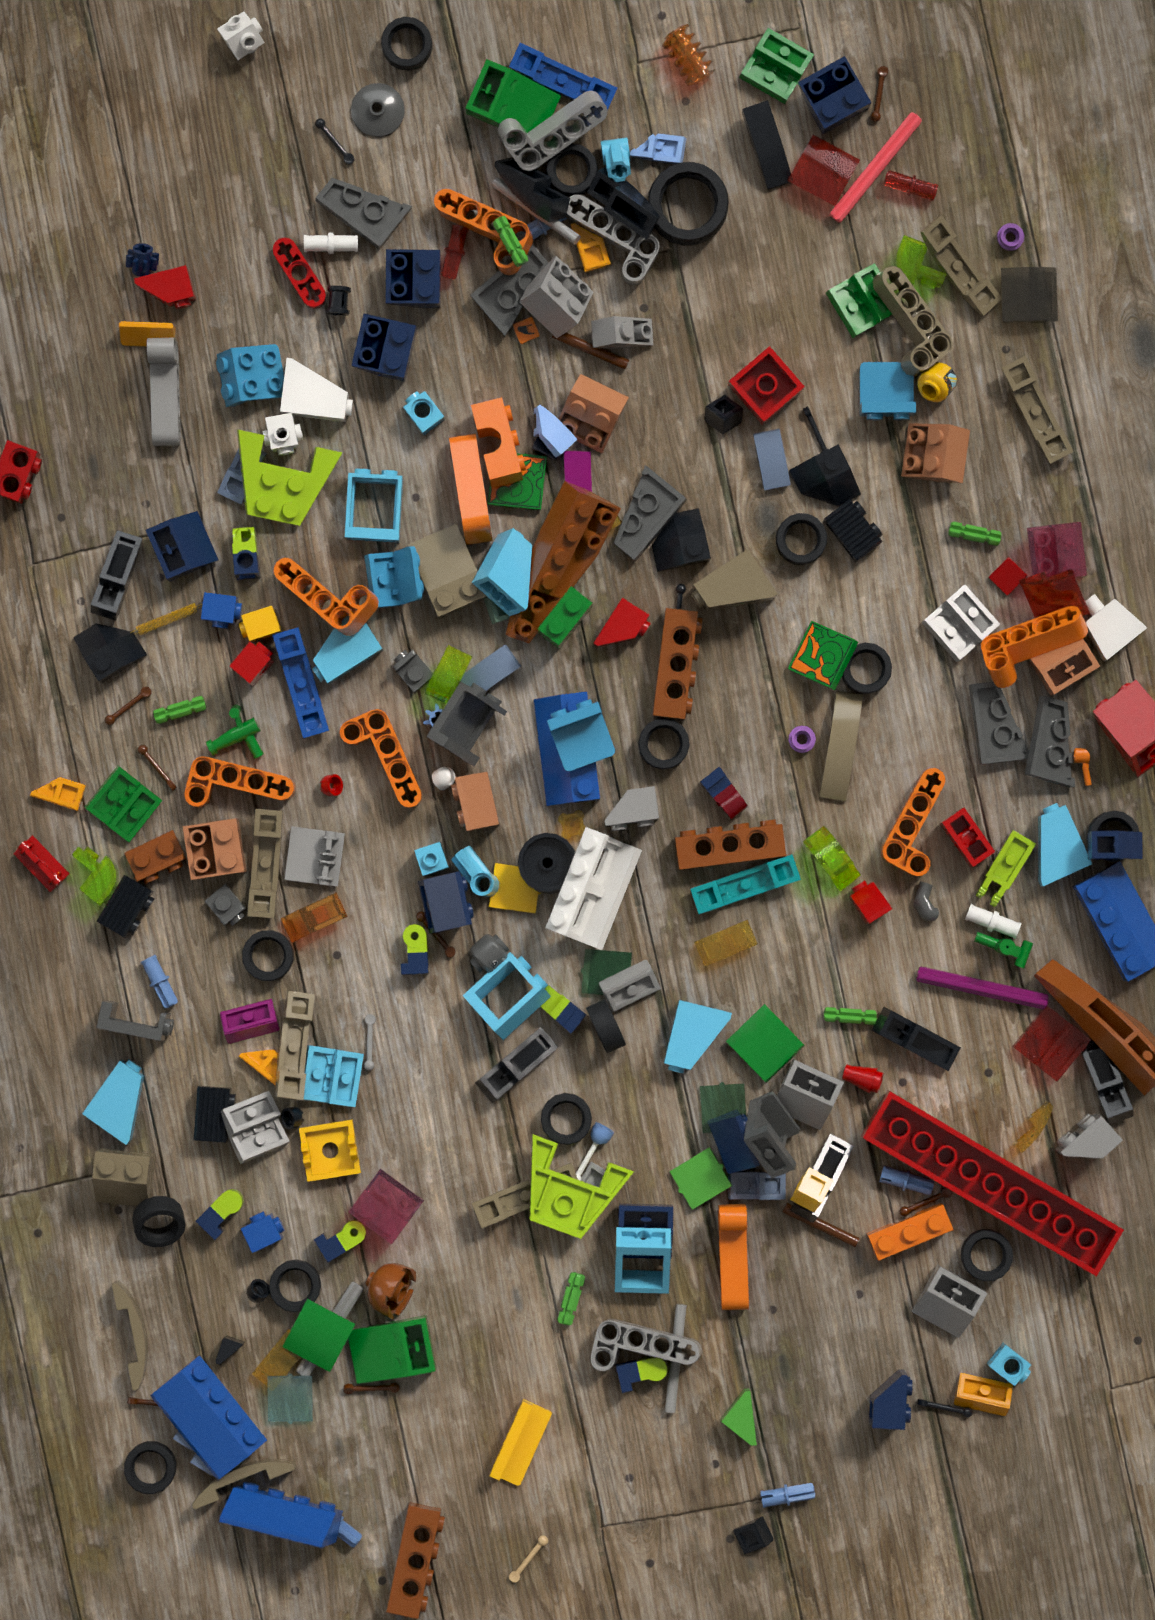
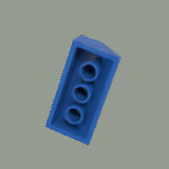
M587 691L534 699L547 806L600 800L596 762L572 771H566L547 720L552 719L551 713L566 709L567 713L577 710L576 704L588 700Z
M1120 861L1072 886L1123 981L1128 982L1155 967V924Z
M200 1355L150 1395L217 1480L230 1472L267 1441Z
M243 1482V1485L233 1487L219 1519V1522L323 1548L336 1543L343 1511L335 1509L336 1505L330 1502L320 1501L318 1505L311 1503L310 1498L306 1496L294 1495V1498L284 1496V1491L269 1488L267 1492L259 1490V1485Z

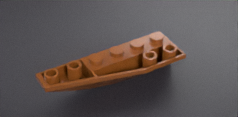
M564 481L532 548L528 607L525 611L510 616L506 630L507 636L528 644L538 633V628L568 589L571 586L574 587L598 556L621 509L619 506L585 488Z
M1054 959L1034 975L1144 1096L1155 1087V1036L1140 1021Z

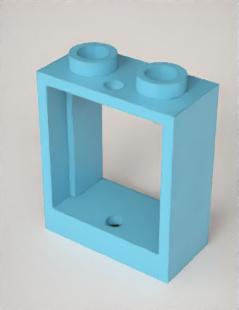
M355 469V473H348L345 522L346 540L400 543L403 476H398V471L382 470L380 475L371 474L370 469ZM356 483L395 485L393 529L354 527Z
M511 952L507 954L506 960L496 969L484 975L463 995L503 1040L551 997L545 990L548 984L538 973L533 977L529 972L532 968L531 965L522 956L517 959ZM517 969L533 986V989L498 1019L482 999L512 971Z
M616 1228L615 1292L669 1294L671 1229ZM623 1255L663 1256V1271L622 1270Z

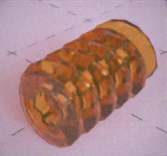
M684 24L669 33L664 38L665 42L662 46L666 50L671 49L668 53L669 58H677L674 66L677 68L683 67L680 75L682 77L689 76L685 83L690 86L701 82L716 69L708 70L712 60L703 62L702 59L707 52L696 51L701 43H691L695 33L686 34L685 31L690 25Z

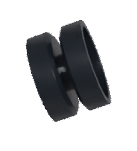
M542 833L535 835L524 843L519 852L518 868L520 875L530 888L539 893H558L562 888L576 851L565 838L558 834ZM545 858L553 860V865L550 868L544 867L543 860Z

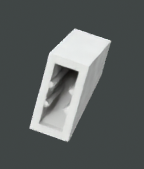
M287 358L280 408L281 414L292 413L293 416L346 422V416L352 415L353 400L349 399L348 392L294 359Z

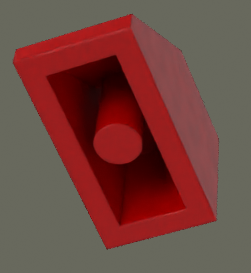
M186 265L134 278V282L139 289L170 307L175 306L176 309L191 306V301L196 300L189 270Z
M622 598L593 645L603 647L635 640L638 634L643 637L651 625L647 621L650 615Z
M864 880L851 888L854 893L849 897L865 923L870 924L892 910V907L874 882L867 884Z

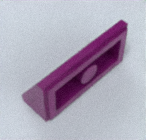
M564 451L565 481L592 492L591 452Z
M272 999L220 1012L224 1035L229 1044L280 1030Z

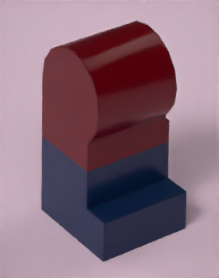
M720 766L700 781L708 794L731 820L748 807Z

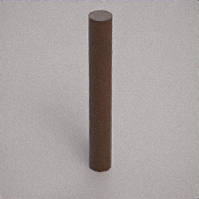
M567 332L558 338L552 335V338L624 370L627 368L628 359L606 349L593 348L592 343Z
M785 1204L783 1213L856 1247L860 1239L859 1237L820 1218H817L812 1223L789 1211L792 1206L791 1204Z

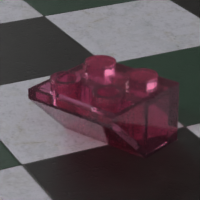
M1081 522L1027 528L1033 582L1060 581L1087 576Z
M380 1168L348 1213L390 1244H393L424 1200Z

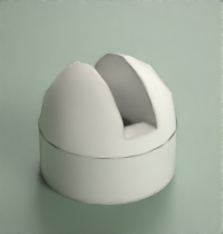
M440 767L432 773L433 783L440 790L449 788L455 782V773L449 767Z

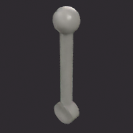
M368 1014L365 1017V1022L368 1026L367 1060L364 1063V1068L368 1071L374 1068L372 1061L373 1024L376 1018L372 1014Z

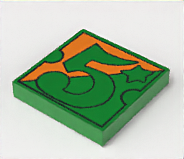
M522 454L526 470L521 471L523 480L494 488L491 487L490 483L488 505L541 510L547 456Z
M811 621L788 669L835 690L859 642Z

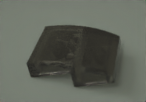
M1056 267L1001 268L1003 323L1058 322Z

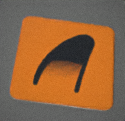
M532 317L513 324L521 344L540 336Z

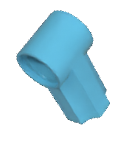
M628 138L601 141L603 164L606 165L608 177L614 179L615 182L625 181L626 177L631 174Z
M470 845L454 855L451 859L465 877L476 895L491 897L498 892V878L489 871ZM484 877H487L490 880V888L483 892L479 884Z

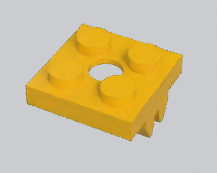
M353 1119L299 1128L307 1182L361 1173ZM328 1142L335 1143L338 1147V1154L334 1158H327L322 1152L323 1146Z

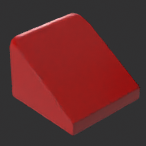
M1008 557L988 578L1008 596L1028 575Z

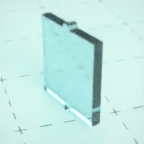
M291 1373L287 1376H267L268 1422L288 1421L289 1424H292L293 1421H313L312 1376H293Z

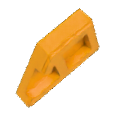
M576 223L571 224L572 230L581 236L576 245L585 273L610 266L611 263L603 238L587 231Z
M59 777L32 791L30 796L79 811L87 785Z
M271 1049L246 1052L239 1055L242 1060L276 1086L277 1051Z

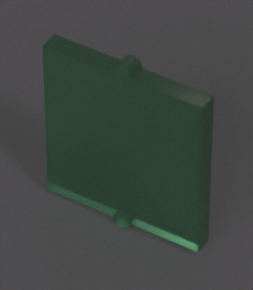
M585 949L584 968L581 969V973H583L582 993L604 995L599 982L631 967L632 953Z
M720 1082L719 1085L700 1086L703 1133H711L708 1120L736 1109L740 1115H746L744 1083L724 1084V1082Z

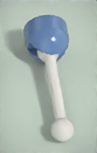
M595 1122L590 1134L593 1144L576 1172V1176L580 1181L581 1174L597 1146L609 1142L614 1134L611 1129L598 1122Z

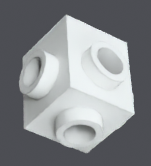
M245 12L231 17L227 23L217 28L237 60L253 53L259 46L265 43L259 34L263 31L262 27L255 17L250 20Z
M287 413L266 417L267 430L263 431L266 447L271 446V450L278 452V455L294 453V448H299L298 440H303L300 424L295 425L293 414ZM287 432L285 438H279L280 433Z

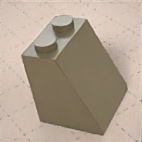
M747 549L695 583L692 587L694 592L691 597L699 609L704 606L706 611L772 601L778 594Z
M101 1148L95 1151L92 1176L95 1201L137 1206L145 1199L151 1198L156 1154Z

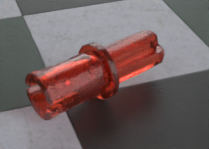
M890 170L886 173L884 179L885 186L907 192V196L913 194L930 201L935 199L938 190V184L917 179L916 175L910 177Z
M452 225L448 247L444 248L446 256L441 275L447 279L457 278L461 257L465 256L463 249L469 229L464 226L460 229L461 225Z

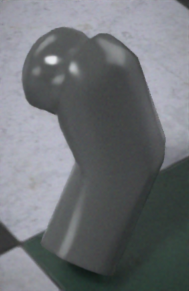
M920 881L914 899V907L922 919L925 921H935L939 916V910L934 908L929 900L933 885Z

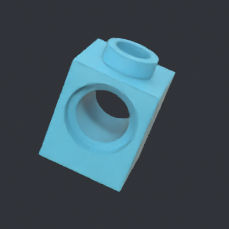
M417 391L405 400L407 403L403 407L405 412L423 435L445 420L444 415L425 391L421 394ZM421 404H425L430 408V413L425 418H420L415 414V409Z
M441 842L414 850L422 876L449 868Z
M1005 1343L1000 1345L987 1362L989 1367L1014 1386L1018 1382L1022 1384L1031 1373L1029 1370L1031 1364ZM1009 1359H1015L1018 1362V1368L1012 1373L1004 1370V1364Z

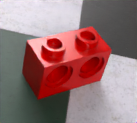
M9 440L6 441L0 457L1 497L22 504L24 499L28 500L33 485L30 484L33 473L38 474L42 464V459H39L41 454L38 451ZM19 454H27L28 463L24 467H17L15 464V459ZM17 479L19 482L18 489L12 493L7 492V481Z

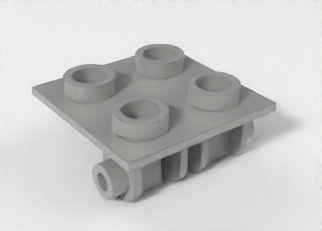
M291 826L284 880L338 887L345 833Z

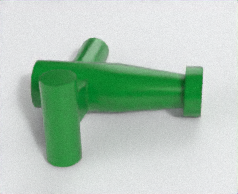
M237 704L231 706L229 711L230 717L235 719L237 726L229 729L213 741L211 739L206 741V745L214 756L218 754L219 750L245 740L254 759L264 754L254 736L261 732L260 727L254 717L242 722L240 717L241 707Z
M980 932L976 933L974 942L995 949L1000 955L1017 957L1014 965L1023 969L1033 946V943L1023 940L1021 947H1019L1010 939H996Z

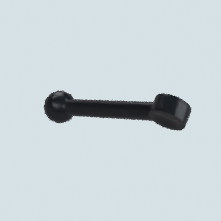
M322 118L317 119L315 126L322 129L344 156V162L348 165L353 164L354 156L347 153L325 126V120Z
M804 407L803 410L817 438L822 453L828 449L825 446V443L821 437V434L817 428V425L814 421V418L809 407Z
M684 584L676 586V592L678 593L676 609L679 610L682 607L683 594L686 592ZM679 630L675 631L673 635L674 640L680 638L681 633Z
M918 1399L917 1401L918 1405L959 1413L965 1418H969L973 1414L972 1409L969 1407L962 1409L923 1399Z

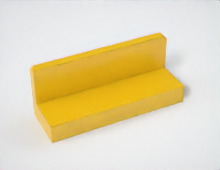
M525 1399L522 1400L491 1469L490 1477L497 1480L501 1478L517 1486L521 1484L552 1415L550 1410Z

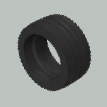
M682 162L666 168L654 180L648 196V202L660 216L654 228L662 237L678 245H697L709 240L721 229L728 212V193L723 181L712 169L700 163ZM684 178L697 179L707 185L713 194L715 203L713 214L708 222L699 228L691 230L680 229L669 223L663 214L661 205L663 194L668 186L676 180Z

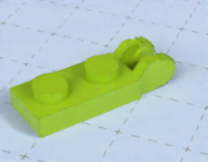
M1012 830L985 874L986 878L975 896L981 899L986 894L990 883L994 881L1000 887L992 896L990 905L996 907L1006 889L1009 890L1036 843Z

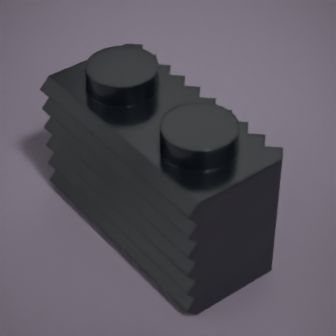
M849 499L825 517L823 521L856 563L883 542L880 538L883 534L874 522L869 524L865 519L864 515L867 513L858 501L853 503Z
M124 875L97 922L124 938H127L129 934L133 936L141 924L137 920L142 911L147 913L155 898L151 897L154 891L136 882L131 877Z
M197 1086L193 1140L228 1142L229 1136L221 1111L236 1104V1094H231L232 1088Z

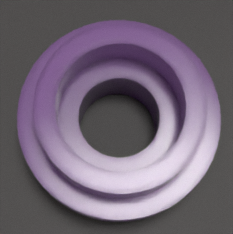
M1013 223L1003 225L997 234L998 244L1008 251L1018 249L1024 241L1023 230ZM1006 234H1014L1015 241L1008 242L1005 238Z
M798 726L789 734V744L796 752H808L815 745V734L807 726ZM800 734L807 737V742L803 745L797 742V737Z

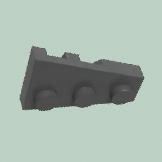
M331 178L315 198L317 203L377 249L381 248L412 209V206L408 204L389 200L388 197L364 191L363 188L335 178Z
M533 244L527 254L528 262L522 265L517 273L505 275L499 270L470 295L504 337L524 307L519 301L527 286L548 264L547 260Z
M646 465L614 541L615 546L634 561L641 556L687 501L686 497Z
M994 682L970 684L969 690L979 765L1028 759L1029 750L1023 740V734L1020 728L1017 727L1011 714L1010 706L1002 689L995 686Z
M1039 696L1025 775L1073 788L1075 787V778H1072L1070 763H1073V755L1069 753L1068 737L1071 735L1068 702L1048 696Z

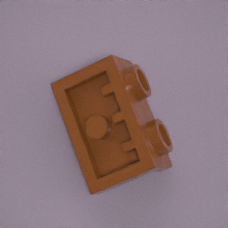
M174 830L124 853L135 875L136 882L143 881L144 884L158 879L157 873L166 869L171 873L182 868V862L187 860Z

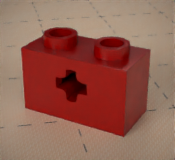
M249 642L230 664V667L252 686H255L274 663L270 658L273 653L260 642L256 645Z
M965 807L939 823L970 868L976 866L995 852Z

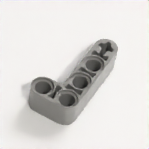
M586 91L528 133L516 119L509 118L499 124L498 134L505 148L523 170L532 171L601 123L607 116V107L597 92ZM570 120H576L573 125L566 126ZM517 132L514 137L507 138L510 133ZM554 136L550 141L544 142L546 137ZM532 151L528 157H522L524 153Z
M582 195L569 197L567 218L628 253L629 255L622 267V277L630 285L642 283L658 256L659 242L657 238L651 234L649 239L646 240L604 211V207ZM578 203L582 204V211L589 214V209H592L593 211L589 215L588 222L585 221L586 214L580 211L573 214L571 205L577 206ZM597 216H604L607 218L608 224L603 228H598L593 224V220ZM621 229H627L632 236L627 241H621L617 238L616 233ZM644 242H650L654 245L655 250L651 254H643L640 250V245ZM631 265H636L641 269L642 273L639 277L632 278L627 274V268Z
M175 337L147 338V359L150 364L153 446H180L178 342Z
M608 1319L598 1326L591 1353V1363L599 1371L609 1370L616 1364L620 1348L690 1365L700 1359L702 1347L697 1340L617 1319ZM607 1324H611L617 1329V1335L614 1339H609L604 1334V1328ZM633 1331H638L643 1335V1343L640 1346H636L630 1341V1335ZM658 1338H665L669 1341L670 1347L667 1352H661L657 1349L656 1341ZM676 1341H679L677 1347L686 1348L690 1344L692 1345V1350L696 1352L689 1359L686 1358L685 1352L679 1350L676 1352V1356L672 1355L676 1348ZM600 1351H606L610 1354L611 1361L608 1365L599 1363L598 1354Z

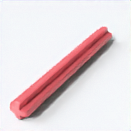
M911 112L832 209L830 216L839 223L843 221L921 124L922 119L917 114Z

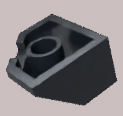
M839 444L789 470L801 495L834 506H839L849 499L861 495L851 468Z
M699 508L676 513L652 544L657 572L710 561V552Z
M96 623L73 637L85 661L100 683L105 682L147 656L134 632L131 633V631Z

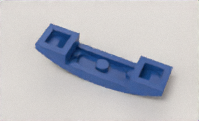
M519 43L509 65V68L571 100L576 99L586 91H595L602 98L607 110L617 90V87L594 76L591 78L544 56V53L523 43Z
M299 627L273 634L303 738L329 731Z

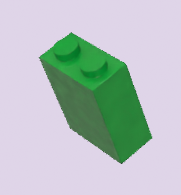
M571 586L539 626L538 633L560 649L592 609L593 603Z

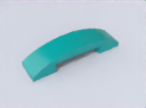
M793 854L691 888L690 890L698 914L799 881L801 877Z

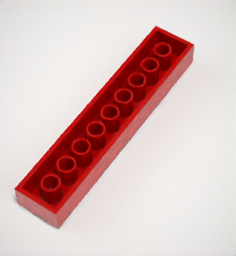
M887 1090L861 1135L863 1139L1096 1277L1124 1229Z

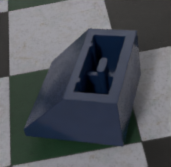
M845 56L798 82L809 112L822 134L829 132L870 108L871 101Z
M386 249V304L411 308H441L440 250Z
M363 313L351 366L381 377L405 382L417 333L416 325Z
M198 511L169 519L146 529L165 577L169 582L219 561Z
M460 871L418 881L429 934L472 924L471 919L474 918L471 903H467L465 892L468 891L467 882L464 876L461 877Z
M737 1109L707 1121L728 1174L760 1166L758 1159L744 1142L747 1116L745 1114L740 1115Z
M619 1203L618 1227L671 1229L670 1259H672L673 1205ZM623 1255V1258L663 1259V1256Z
M898 1369L870 1394L869 1423L872 1428L905 1430V1423H910L911 1407L906 1403L907 1396H912V1380L908 1377L905 1370Z

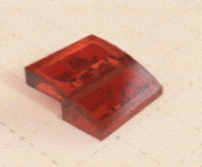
M812 135L788 182L835 207L860 159Z
M1073 569L1047 577L1044 571L1019 580L1035 618L1068 606L1078 607L1082 616L1090 614Z
M1047 1005L1045 1009L1039 1012L1012 1047L1058 1082L1091 1039Z

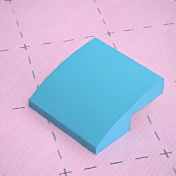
M307 1045L304 1099L356 1107L364 1054Z

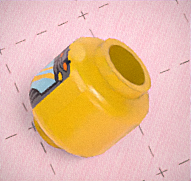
M936 362L930 368L923 371L918 378L917 386L925 399L932 402H941L955 389L957 377L953 369L947 364Z

